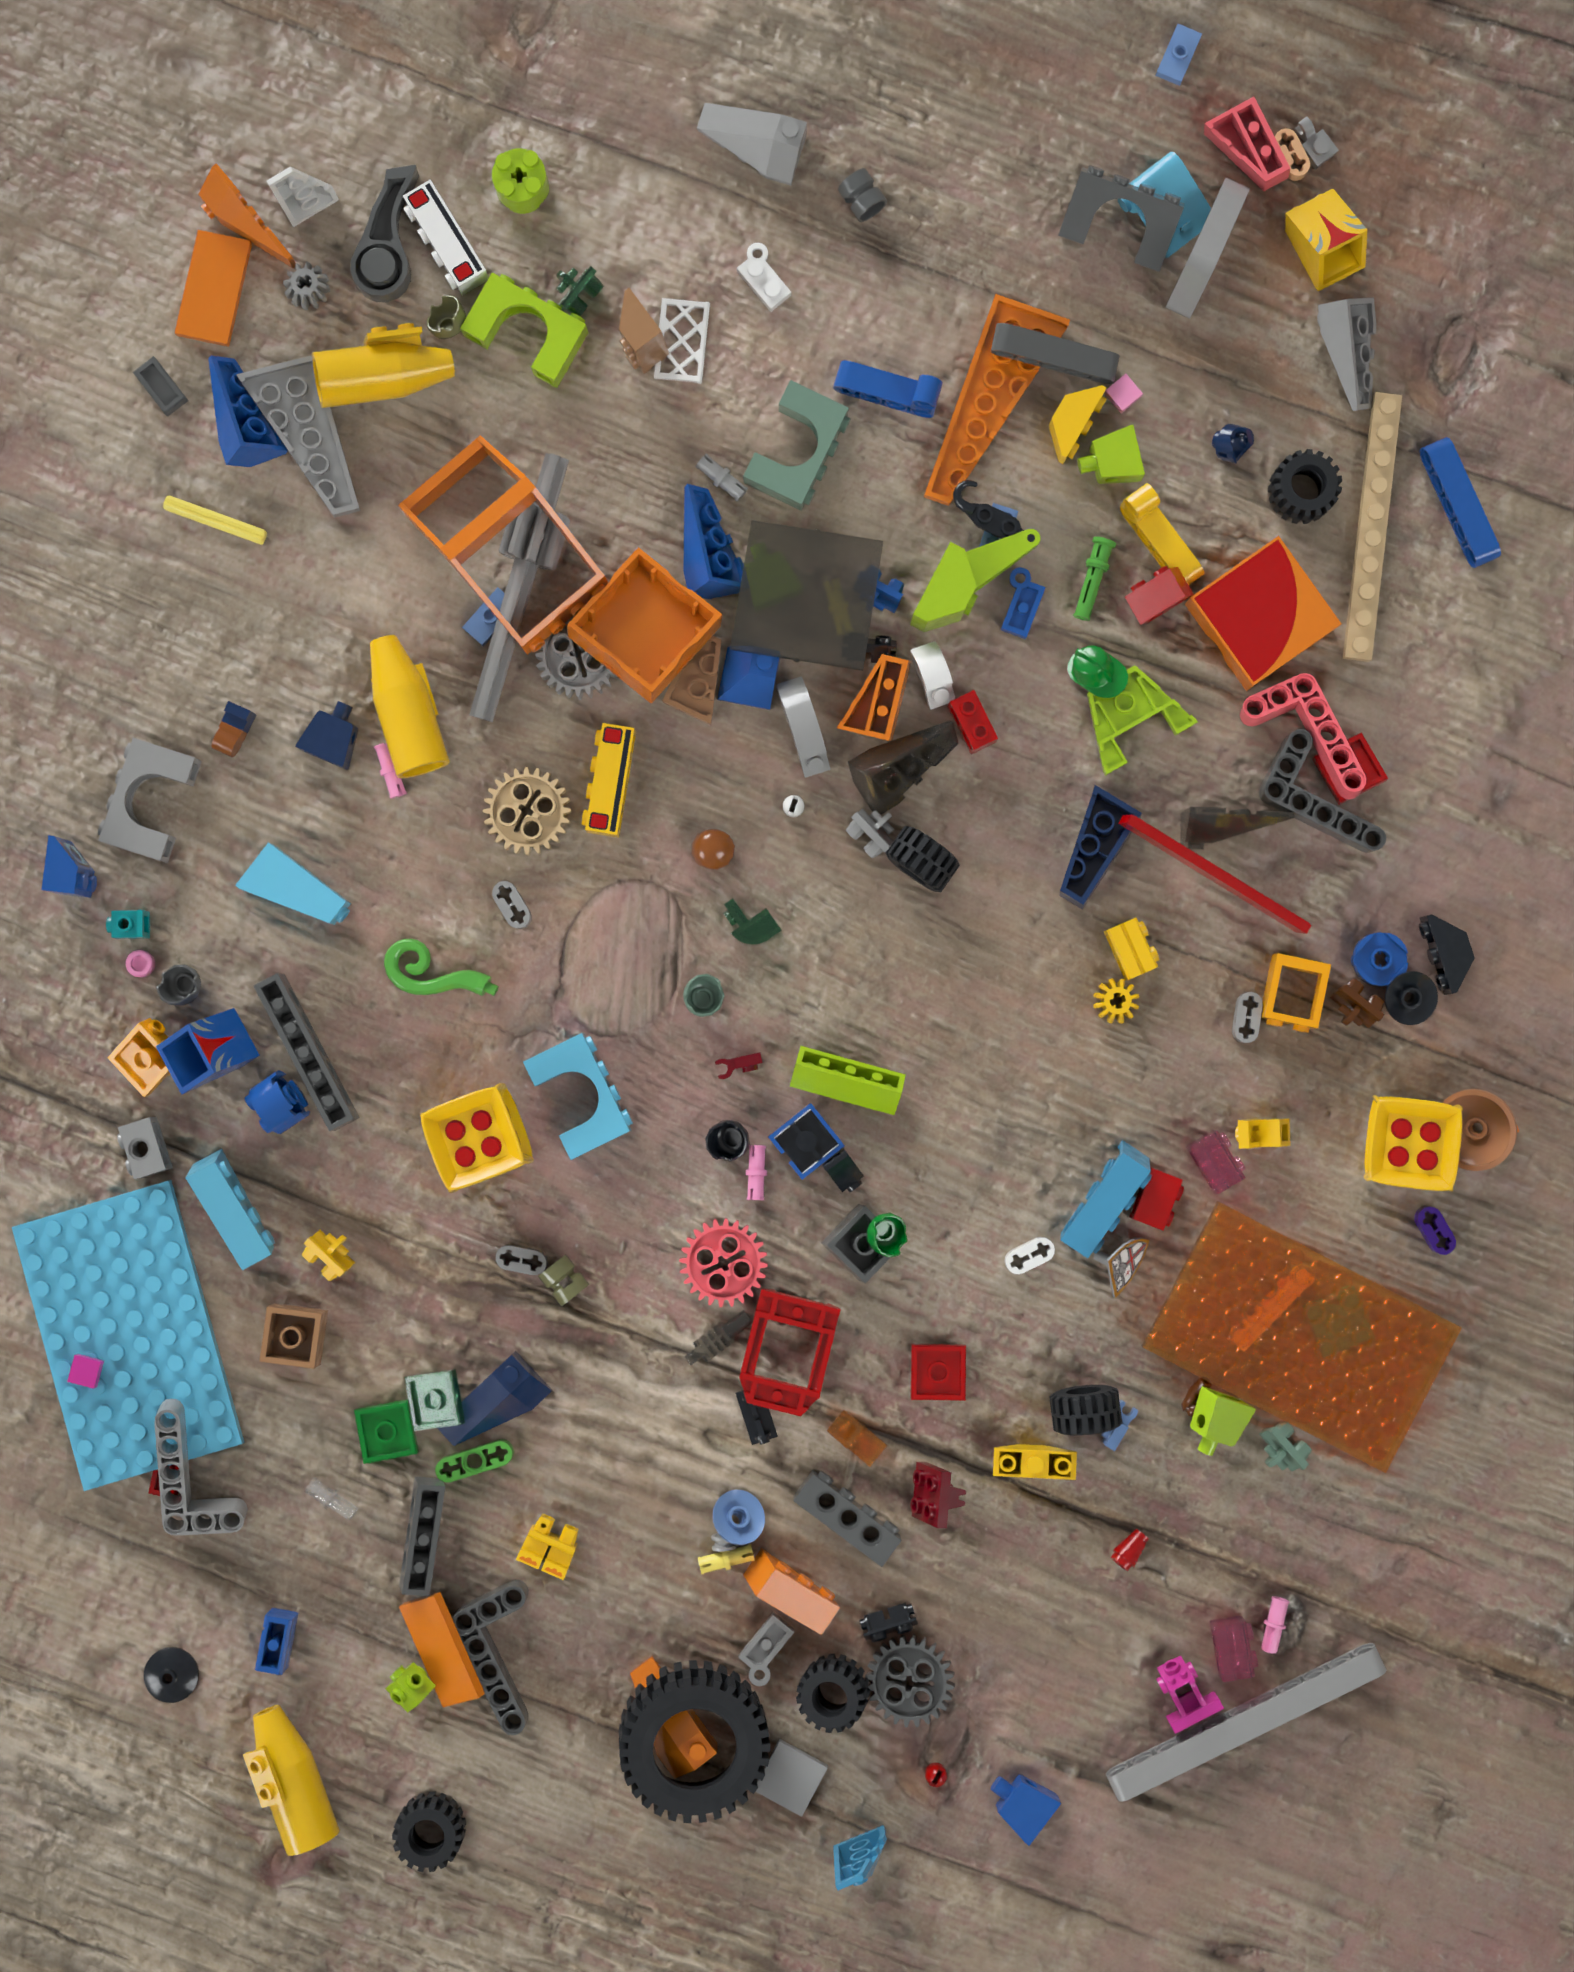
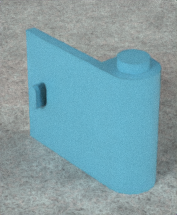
M1169 152L1129 183L1137 187L1140 184L1149 185L1156 189L1154 193L1165 196L1166 193L1174 194L1181 198V203H1184L1183 212L1165 258L1170 257L1201 232L1211 207L1176 153ZM1118 199V203L1123 211H1129L1133 214L1137 213L1146 226L1144 214L1135 203L1126 199Z

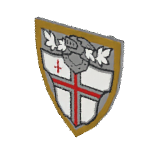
M1145 1238L1131 1239L1123 1243L1111 1256L1100 1250L1094 1254V1260L1106 1265L1108 1268L1113 1298H1116L1132 1280L1145 1256L1150 1240Z

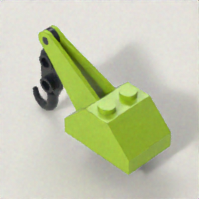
M965 480L960 482L954 489L953 501L956 507L966 513L975 526L1000 538V540L969 551H965L964 548L952 542L949 543L911 619L910 625L922 632L961 621L964 614L969 616L978 598V595L974 593L1039 545L1041 537L1037 530H1023L1020 522L1015 517L989 504L965 501L962 498V491L969 486L977 487L978 484L975 481Z

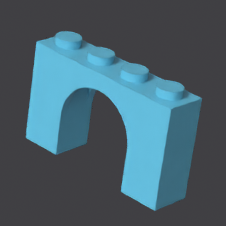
M580 1033L523 1061L534 1086H539L567 1072H579L590 1078L597 1088L599 1101L594 1115L587 1122L559 1135L570 1160L631 1131L629 1125L633 1124L627 1109L622 1111L618 1104V1100L621 1097L616 1086H610L605 1077L609 1075V1072L603 1060L597 1061L594 1054L597 1051V1047L592 1037H586L584 1033Z

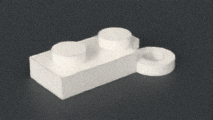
M753 243L747 250L748 259L737 267V272L768 310L772 312L791 296V291L766 262L768 258L766 246L762 243ZM755 250H760L763 253L760 258L753 257L752 254Z

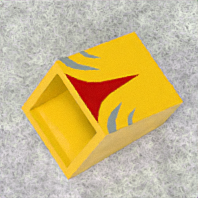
M1334 189L1319 194L1315 198L1285 213V232L1317 291L1365 268L1368 230Z

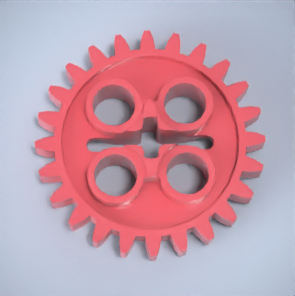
M725 1218L723 1225H719L717 1219H714L713 1227L711 1228L704 1222V1231L701 1232L695 1228L693 1231L696 1239L687 1237L686 1240L691 1246L682 1247L681 1249L684 1253L688 1254L687 1257L679 1259V1262L687 1264V1267L680 1270V1273L689 1275L684 1280V1284L693 1283L690 1293L699 1290L698 1300H702L707 1296L709 1297L708 1305L710 1306L715 1299L718 1300L719 1307L723 1306L724 1300H728L730 1306L733 1307L734 1298H738L741 1303H744L743 1294L747 1293L753 1297L754 1293L751 1287L760 1288L761 1284L757 1281V1278L766 1277V1274L761 1272L760 1268L768 1267V1263L761 1261L760 1258L767 1256V1252H759L758 1250L764 1243L763 1241L754 1242L757 1232L750 1235L747 1234L749 1225L744 1226L742 1230L739 1229V1220H736L733 1226H729L728 1218ZM733 1237L737 1241V1248L734 1251H726L722 1246L723 1239ZM708 1249L713 1254V1260L707 1264L700 1262L698 1252ZM742 1250L746 1252L745 1255L730 1261L728 1269L720 1266L706 1275L702 1274V1270L719 1262V1256L727 1259ZM740 1261L746 1262L750 1267L749 1273L744 1276L738 1275L734 1270L735 1264ZM714 1274H721L725 1278L724 1286L720 1288L713 1287L710 1283V1277Z

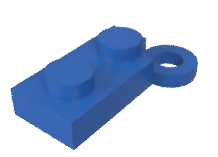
M1018 567L1012 570L1009 577L1010 584L1016 590L1001 630L1026 640L1046 587L1031 582L1030 572L1023 567ZM1017 574L1025 576L1023 583H1018L1015 580Z

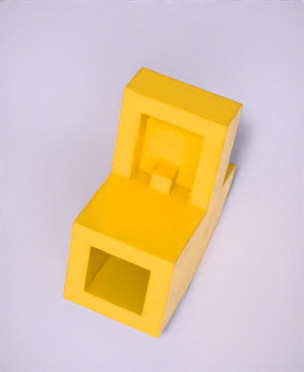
M1290 1118L1238 1120L1235 1137L1236 1141L1239 1142V1149L1291 1146Z

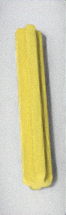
M167 496L163 503V508L166 511L262 545L266 540L267 532L264 529L173 496Z

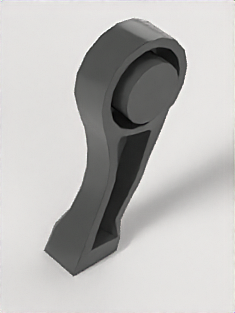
M416 165L386 169L383 188L372 207L362 238L351 259L350 272L355 285L366 298L374 302L388 303L398 299L406 292L411 282V268L399 235V220L405 205L403 195L415 188L419 178Z

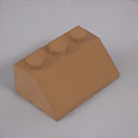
M630 288L626 289L619 325L622 339L619 342L623 346V351L627 355L626 358L635 370L639 367L643 374H645L655 364L664 360L669 355V351L660 328Z

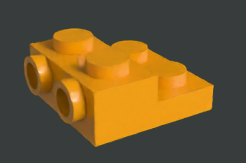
M151 1018L139 1022L107 1057L143 1097L150 1095L165 1077L171 1075L156 1048L157 1045L169 1037L164 1033V1025L160 1021L152 1020Z

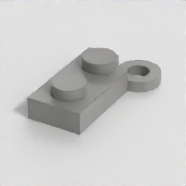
M774 1612L738 1655V1658L750 1667L749 1679L756 1686H763L770 1680V1669L767 1665L794 1633V1629ZM757 1670H762L765 1676L762 1679H757L754 1673Z

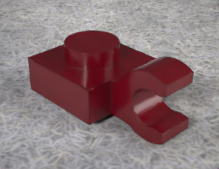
M761 1052L715 1061L716 1065L725 1064L728 1068L725 1074L718 1075L719 1079L729 1078L733 1070L742 1068L743 1073L758 1070V1064L763 1063Z

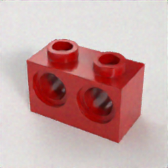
M975 690L949 702L948 709L971 755L996 743L998 737Z

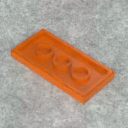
M203 230L197 231L175 328L177 336L226 347L230 346L252 248L250 240Z
M441 1592L400 1605L399 1609L431 1681L436 1685L435 1691L442 1707L478 1699L485 1694Z

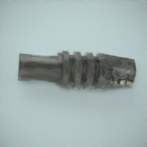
M743 1310L725 1324L723 1322L718 1323L693 1342L695 1349L685 1356L686 1360L690 1365H694L702 1358L707 1363L733 1344L735 1336L750 1326L753 1320Z

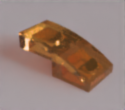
M846 1410L841 1412L827 1430L829 1434L845 1448L850 1449L869 1467L875 1463L888 1447L883 1440Z

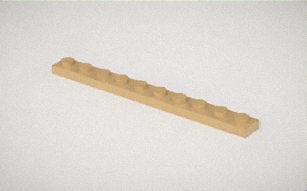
M1375 392L1372 398L1342 659L1364 662L1372 660L1402 395Z

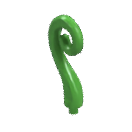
M416 939L399 940L385 954L384 966L388 978L400 990L410 994L431 995L461 988L483 996L486 992L495 996L499 986L491 983V976L472 970H460L427 981H417L405 976L400 971L398 962L400 956L406 951H415L419 955V961L416 964L410 963L406 965L405 968L409 974L420 975L430 966L431 956L429 949L425 944Z

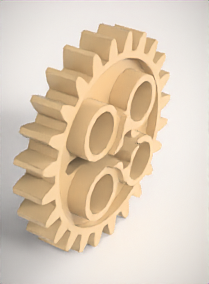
M525 767L524 774H520L515 768L514 777H510L505 772V782L502 783L496 779L495 783L498 789H488L493 798L484 799L490 805V808L483 810L484 814L490 815V818L486 819L484 823L494 826L488 833L490 835L498 833L499 835L495 842L499 844L505 840L504 849L509 850L514 845L515 854H519L522 848H524L527 856L530 855L531 848H534L538 854H541L542 845L550 850L551 845L549 841L553 840L559 843L560 841L556 835L558 833H567L562 828V824L571 823L567 818H564V815L572 813L571 809L564 807V805L571 802L570 799L561 797L566 792V789H556L559 780L555 779L549 782L551 774L548 772L543 777H540L541 772L539 768H536L533 775L528 767ZM522 786L528 787L529 795L523 800L517 799V789ZM540 790V795L531 806L532 816H525L520 830L516 833L514 829L524 817V813L521 811L522 808H528L531 805L535 792ZM543 800H551L553 803V807L548 813H542L539 810V805ZM507 810H514L516 813L515 820L511 823H504L502 820L503 813ZM531 823H537L539 825L538 834L533 837L527 836L526 827Z

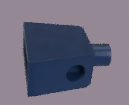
M338 701L332 715L319 710L295 747L348 771L358 734V728L347 722L353 707Z

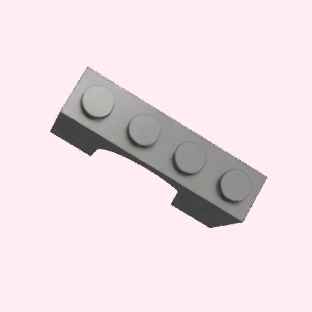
M133 738L132 742L128 743L125 748V762L123 768L117 772L115 778L117 786L114 794L110 795L108 799L106 819L102 820L99 825L98 835L100 837L98 841L168 863L176 838L144 827L134 815L132 807L133 797L143 782L156 777L168 778L193 787L202 761L195 757Z

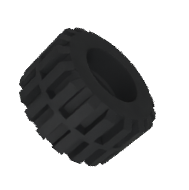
M1306 449L1304 453L1299 450L1292 456H1287L1276 468L1269 480L1271 484L1268 486V493H1272L1269 497L1270 504L1274 502L1276 504L1273 508L1276 513L1279 511L1283 513L1281 518L1287 520L1290 517L1292 518L1291 523L1298 524L1302 520L1303 524H1308L1312 520L1314 522L1319 520L1334 506L1342 491V487L1339 486L1342 482V475L1337 476L1336 473L1340 469L1338 465L1334 467L1331 465L1333 459L1330 456L1325 459L1322 457L1324 453L1321 451L1313 454V449ZM1301 474L1312 478L1318 488L1317 498L1303 499L1299 497L1293 490L1292 477Z
M904 826L886 851L888 859L897 868L934 892L941 893L960 867L957 858L951 852L914 827Z
M1108 1385L1074 1386L1058 1390L1049 1396L1053 1430L1057 1433L1073 1436L1092 1435L1108 1432L1122 1425L1119 1391L1115 1387Z
M829 1654L827 1658L823 1655L816 1662L813 1661L797 1686L796 1692L799 1694L796 1697L797 1704H802L799 1708L801 1715L806 1714L805 1721L808 1724L814 1722L816 1724L815 1729L820 1731L821 1727L826 1728V1733H832L834 1728H836L837 1733L843 1732L845 1727L851 1728L855 1721L859 1720L869 1701L867 1700L870 1695V1689L867 1688L869 1680L868 1677L863 1678L864 1669L862 1667L857 1669L855 1667L857 1662L853 1659L850 1662L846 1661L847 1656L842 1654L839 1658H836L835 1654ZM823 1682L838 1684L845 1691L847 1702L844 1704L830 1703L823 1697L820 1691V1684Z
M429 1792L426 1797L424 1793L418 1794L416 1799H410L407 1805L403 1807L394 1825L395 1829L392 1833V1840H396L393 1845L395 1852L400 1850L398 1858L401 1861L406 1859L408 1861L407 1867L411 1869L413 1865L418 1866L417 1871L424 1872L425 1868H429V1872H434L437 1866L440 1869L446 1867L448 1861L452 1862L465 1837L466 1829L464 1827L466 1819L461 1818L463 1810L461 1807L456 1809V1801L453 1798L450 1801L446 1800L447 1795L441 1793L440 1797L435 1796L436 1792ZM422 1820L436 1822L444 1832V1839L437 1843L423 1841L415 1831V1824Z

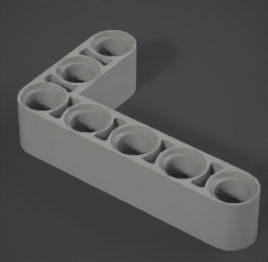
M1227 177L1225 178L1165 308L1190 319L1220 258L1249 193V187Z
M166 1399L160 1405L154 1421L162 1525L164 1530L168 1534L175 1536L233 1533L239 1531L244 1525L248 1511L244 1500L240 1498L191 1500L185 1409L179 1400ZM164 1413H171L175 1418L169 1419ZM166 1439H174L177 1444H170ZM168 1465H176L179 1469L173 1470ZM170 1490H177L181 1495H174ZM228 1513H236L239 1517H231ZM201 1514H207V1515H209L211 1518H210V1519H204V1518H202L200 1515H201ZM172 1516H180L183 1520H176Z

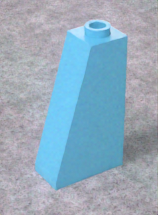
M269 842L235 885L241 890L333 925L337 921L341 923L350 912L347 909L351 905L350 902L277 846Z

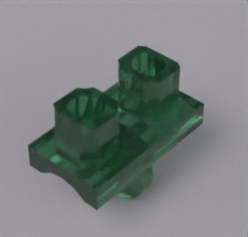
M592 266L585 269L576 282L573 279L577 276L578 271L574 268L568 274L563 271L557 273L556 276L560 280V284L556 290L562 294L566 288L570 289L558 304L562 308L561 311L567 310L569 313L581 316L588 305L578 297L580 292L585 290L592 298H595L602 290L604 285L595 276L597 271Z

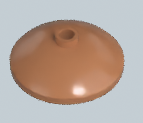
M1467 1089L1454 1093L1442 1102L1452 1106L1460 1105L1463 1107L1459 1168L1469 1171L1488 1170L1499 1165L1510 1155L1517 1139V1124L1511 1109L1501 1098L1488 1091ZM1475 1123H1480L1483 1126L1482 1132L1475 1130Z

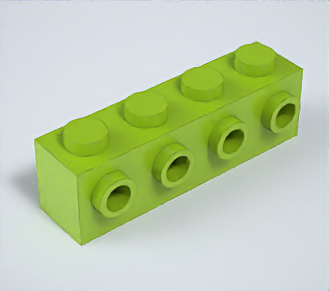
M800 1046L789 1087L895 1115L906 1074Z

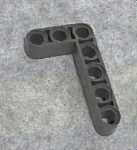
M1297 729L1287 735L1260 786V799L1265 804L1361 852L1371 853L1381 849L1386 843V834L1380 827L1293 784L1312 747L1313 739L1311 734L1304 729ZM1293 737H1299L1302 740V749L1299 750L1293 746ZM1281 761H1287L1291 765V772L1289 774L1284 773L1280 769ZM1272 784L1278 787L1279 796L1277 798L1269 795V785ZM1294 797L1302 799V810H1298L1293 806L1292 800ZM1318 809L1326 811L1328 816L1326 822H1321L1317 818ZM1343 821L1350 823L1352 827L1350 834H1345L1342 831L1341 824ZM1367 833L1375 836L1376 843L1374 847L1367 844L1365 839Z
M512 1580L462 1605L452 1618L483 1687L485 1696L502 1730L508 1735H517L523 1731L528 1720V1711L486 1626L517 1611L524 1605L529 1590L525 1582L521 1580ZM512 1589L518 1590L522 1598L517 1601L512 1600L508 1595V1591ZM484 1603H494L497 1611L494 1613L487 1612L484 1609ZM463 1614L470 1616L472 1624H462L459 1616ZM479 1639L484 1643L485 1648L476 1650L472 1646L471 1641ZM491 1664L496 1668L497 1673L493 1675L487 1674L483 1666ZM496 1690H506L509 1698H498ZM510 1714L518 1715L521 1718V1723H511L508 1716Z

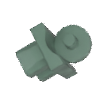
M1281 1421L1273 1427L1264 1428L1259 1433L1268 1444L1264 1448L1269 1455L1265 1464L1270 1468L1278 1465L1282 1471L1287 1467L1290 1471L1299 1468L1304 1470L1309 1465L1306 1459L1312 1449L1302 1440H1298L1294 1445L1289 1442L1288 1438L1294 1433V1428L1288 1421Z

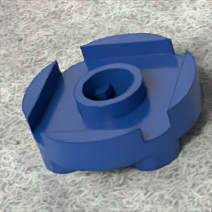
M1373 933L1366 935L1356 944L1351 957V964L1358 977L1365 983L1378 987L1389 985L1396 976L1407 971L1408 952L1403 941L1391 933ZM1377 952L1378 955L1381 952L1386 955L1384 958L1386 964L1383 967L1381 964L1378 966L1375 964L1376 959L1374 955Z

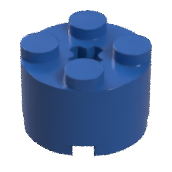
M280 1070L249 1090V1094L245 1097L247 1105L252 1110H255L261 1118L259 1123L267 1133L274 1131L277 1134H282L310 1114V1111H305L304 1109L308 1106V1103L300 1088L293 1080L287 1082L283 1078L286 1074Z

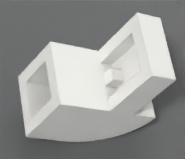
M936 641L911 649L914 667L922 682L930 710L954 700L953 681L945 658Z

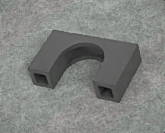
M1089 165L1088 169L1083 167L1058 236L1084 244L1093 217L1104 203L1113 199L1132 201L1142 210L1146 221V231L1134 263L1160 272L1184 209V203L1180 202L1181 198L1171 193H1166L1165 196L1154 193L1156 189L1146 184H1140L1139 187L1129 184L1130 179L1115 174L1114 178L1103 175V169Z

